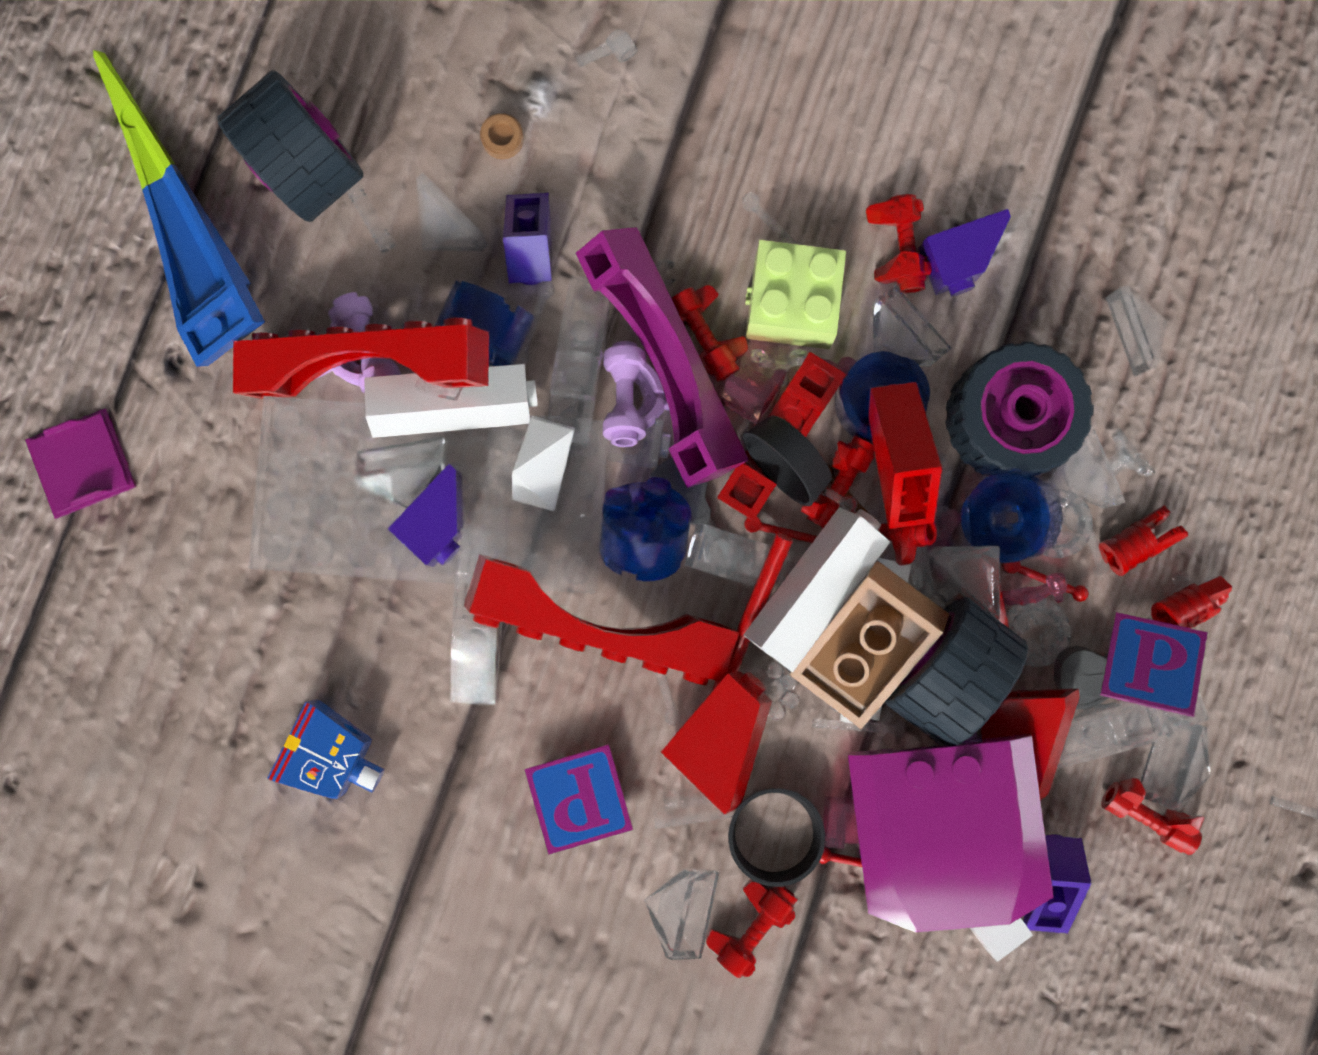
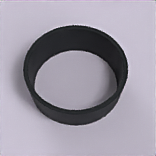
M769 416L744 433L743 442L754 462L771 481L777 484L776 486L783 493L799 504L811 506L831 481L832 477L829 467L818 450L799 430L784 419L777 416Z
M765 789L749 796L735 811L728 832L729 849L738 868L753 881L773 887L788 886L807 877L818 865L825 847V828L819 812L804 796L787 789ZM768 793H780L797 800L808 812L813 826L812 844L806 856L794 867L779 872L761 870L750 864L741 854L735 837L736 822L742 809L753 799Z

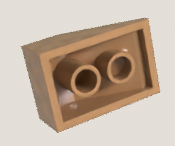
M877 560L793 672L791 671L789 675L862 729L942 635L949 613Z

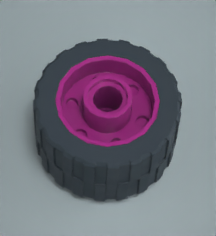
M275 70L268 72L217 117L218 124L223 133L242 156L253 174L304 221L312 222L363 178L362 169L338 139L340 135L333 125L311 101L306 102L293 86Z
M1024 341L1020 344L1010 343L1003 345L996 351L992 350L969 367L952 387L950 399L947 400L945 409L947 411L945 424L946 430H948L951 445L953 449L957 450L965 464H969L975 469L974 471L981 475L991 476L992 479L1018 481L1051 471V469L1062 466L1069 461V458L1081 449L1085 437L1089 435L1092 427L1090 425L1091 418L1094 416L1090 385H1087L1083 372L1073 364L1071 358L1064 353L1054 350V347ZM1015 408L1020 413V417L1017 415Z
M968 597L959 598L943 609L949 613L944 632L885 701L886 705L939 745L957 746L974 735L1008 696L1027 660V642Z

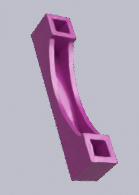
M638 228L602 230L575 254L593 291H600L618 309L638 336L654 365L667 399L672 420L674 445L668 449L686 487L689 488L717 479L749 460Z

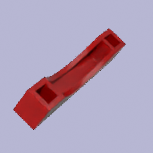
M448 318L444 320V326L431 327V323L425 321L404 322V329H392V326L385 324L365 325L364 332H353L352 328L328 327L326 328V334L316 335V332L310 330L288 331V337L279 338L278 334L252 333V340L233 341V393L258 399L296 397L310 382L328 370L350 361L367 358L393 359L410 368L425 382L445 388L489 386V332L472 326V320Z
M479 554L464 602V607L467 611L474 614L472 620L476 623L492 628H499L500 622L517 626L516 633L536 640H542L543 635L548 634L560 638L558 644L563 647L580 652L585 651L586 645L602 649V657L620 663H626L628 657L642 660L643 668L667 675L668 669L671 668L683 672V679L707 686L709 679L721 682L726 676L739 636L738 631L727 625L690 614L682 615L666 623L644 628H616L594 624L574 616L558 606L541 589L532 574L523 566Z

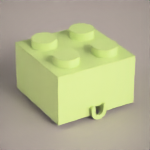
M759 240L754 261L752 286L747 287L745 305H749L745 338L830 350L838 331L846 250Z

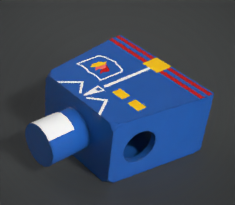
M315 699L305 702L267 779L327 798L338 799L346 794L351 783L373 793L385 769L364 759L372 739L325 703Z

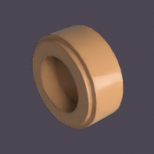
M497 113L488 117L481 126V142L485 151L490 156L496 159H509L521 150L524 135L520 123L513 116L506 113Z

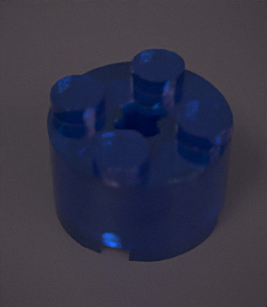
M456 280L434 326H444V320L448 318L472 320V326L489 332V367L515 364L535 317L518 305L513 313L510 311L511 306L504 302V297L466 281L459 283Z
M878 351L859 359L846 373L847 375L844 376L842 383L835 393L836 414L842 427L852 437L857 436L874 445L869 422L871 388L916 382L926 413L930 399V386L924 371L915 361L892 352Z
M1001 473L983 479L971 492L970 496H967L961 511V525L967 541L984 557L999 563L1019 562L1044 554L1056 544L1063 524L1062 506L1054 489L1049 483L1031 475ZM1017 513L1018 522H1007L1006 514Z
M652 477L646 482H633L609 489L605 493L602 507L599 547L601 558L606 566L621 576L622 570L636 574V580L645 582L661 580L676 573L681 567V562L687 552L692 513L686 499L671 488L668 480L660 477Z

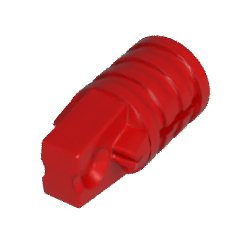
M1218 576L1198 586L1195 583L1190 584L1173 595L1154 603L1151 607L1152 619L1177 626L1194 628L1220 613L1222 608L1219 606L1227 602L1233 587L1222 576Z

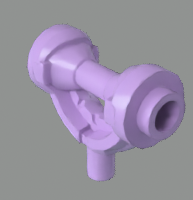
M356 292L347 293L336 298L333 301L334 307L328 312L332 322L330 327L352 328L353 332H364L365 325L369 324L370 316L373 315L369 298L366 296L358 297ZM367 358L361 360V365L350 361L328 370L318 378L333 371L336 376L341 377L348 383L359 386L361 391L365 393L364 378L401 375V372L391 359Z
M619 341L605 350L603 354L604 367L607 372L611 373L616 383V405L612 412L607 413L604 419L603 436L611 440L614 446L632 447L639 440L645 438L646 430L657 421L664 410H669V406L657 373L646 363V352L634 342ZM634 382L640 386L643 397L641 407L638 410L633 405Z

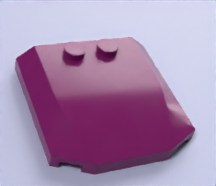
M1030 734L984 738V741L961 743L957 746L940 745L902 750L889 748L848 753L868 914L914 932L1010 925L1053 898L1033 742Z

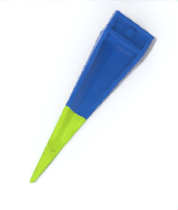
M93 50V57L124 134L150 214L165 271L177 331L196 367L209 366L233 347V341L243 340L264 324L265 320L248 290L251 283L104 52Z

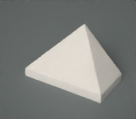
M535 416L531 417L512 471V500L555 511L575 427Z

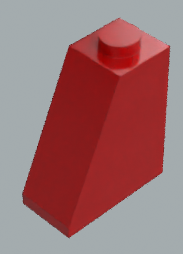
M912 382L871 388L869 422L889 529L934 523L942 465L917 384Z
M741 671L728 673L661 751L724 815L737 809L743 802L772 704V700L764 694L766 690L765 685L750 672H745V674Z
M1079 688L1011 690L996 712L981 727L982 741H984V738L1030 734L1032 736L1040 801L1049 794L1080 698Z

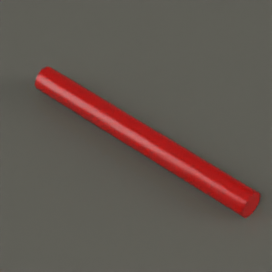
M776 534L736 631L739 632V636L727 674L739 671L751 642L743 635L767 604L789 552L793 539L785 534ZM715 681L713 685V690L717 687V685L720 682Z

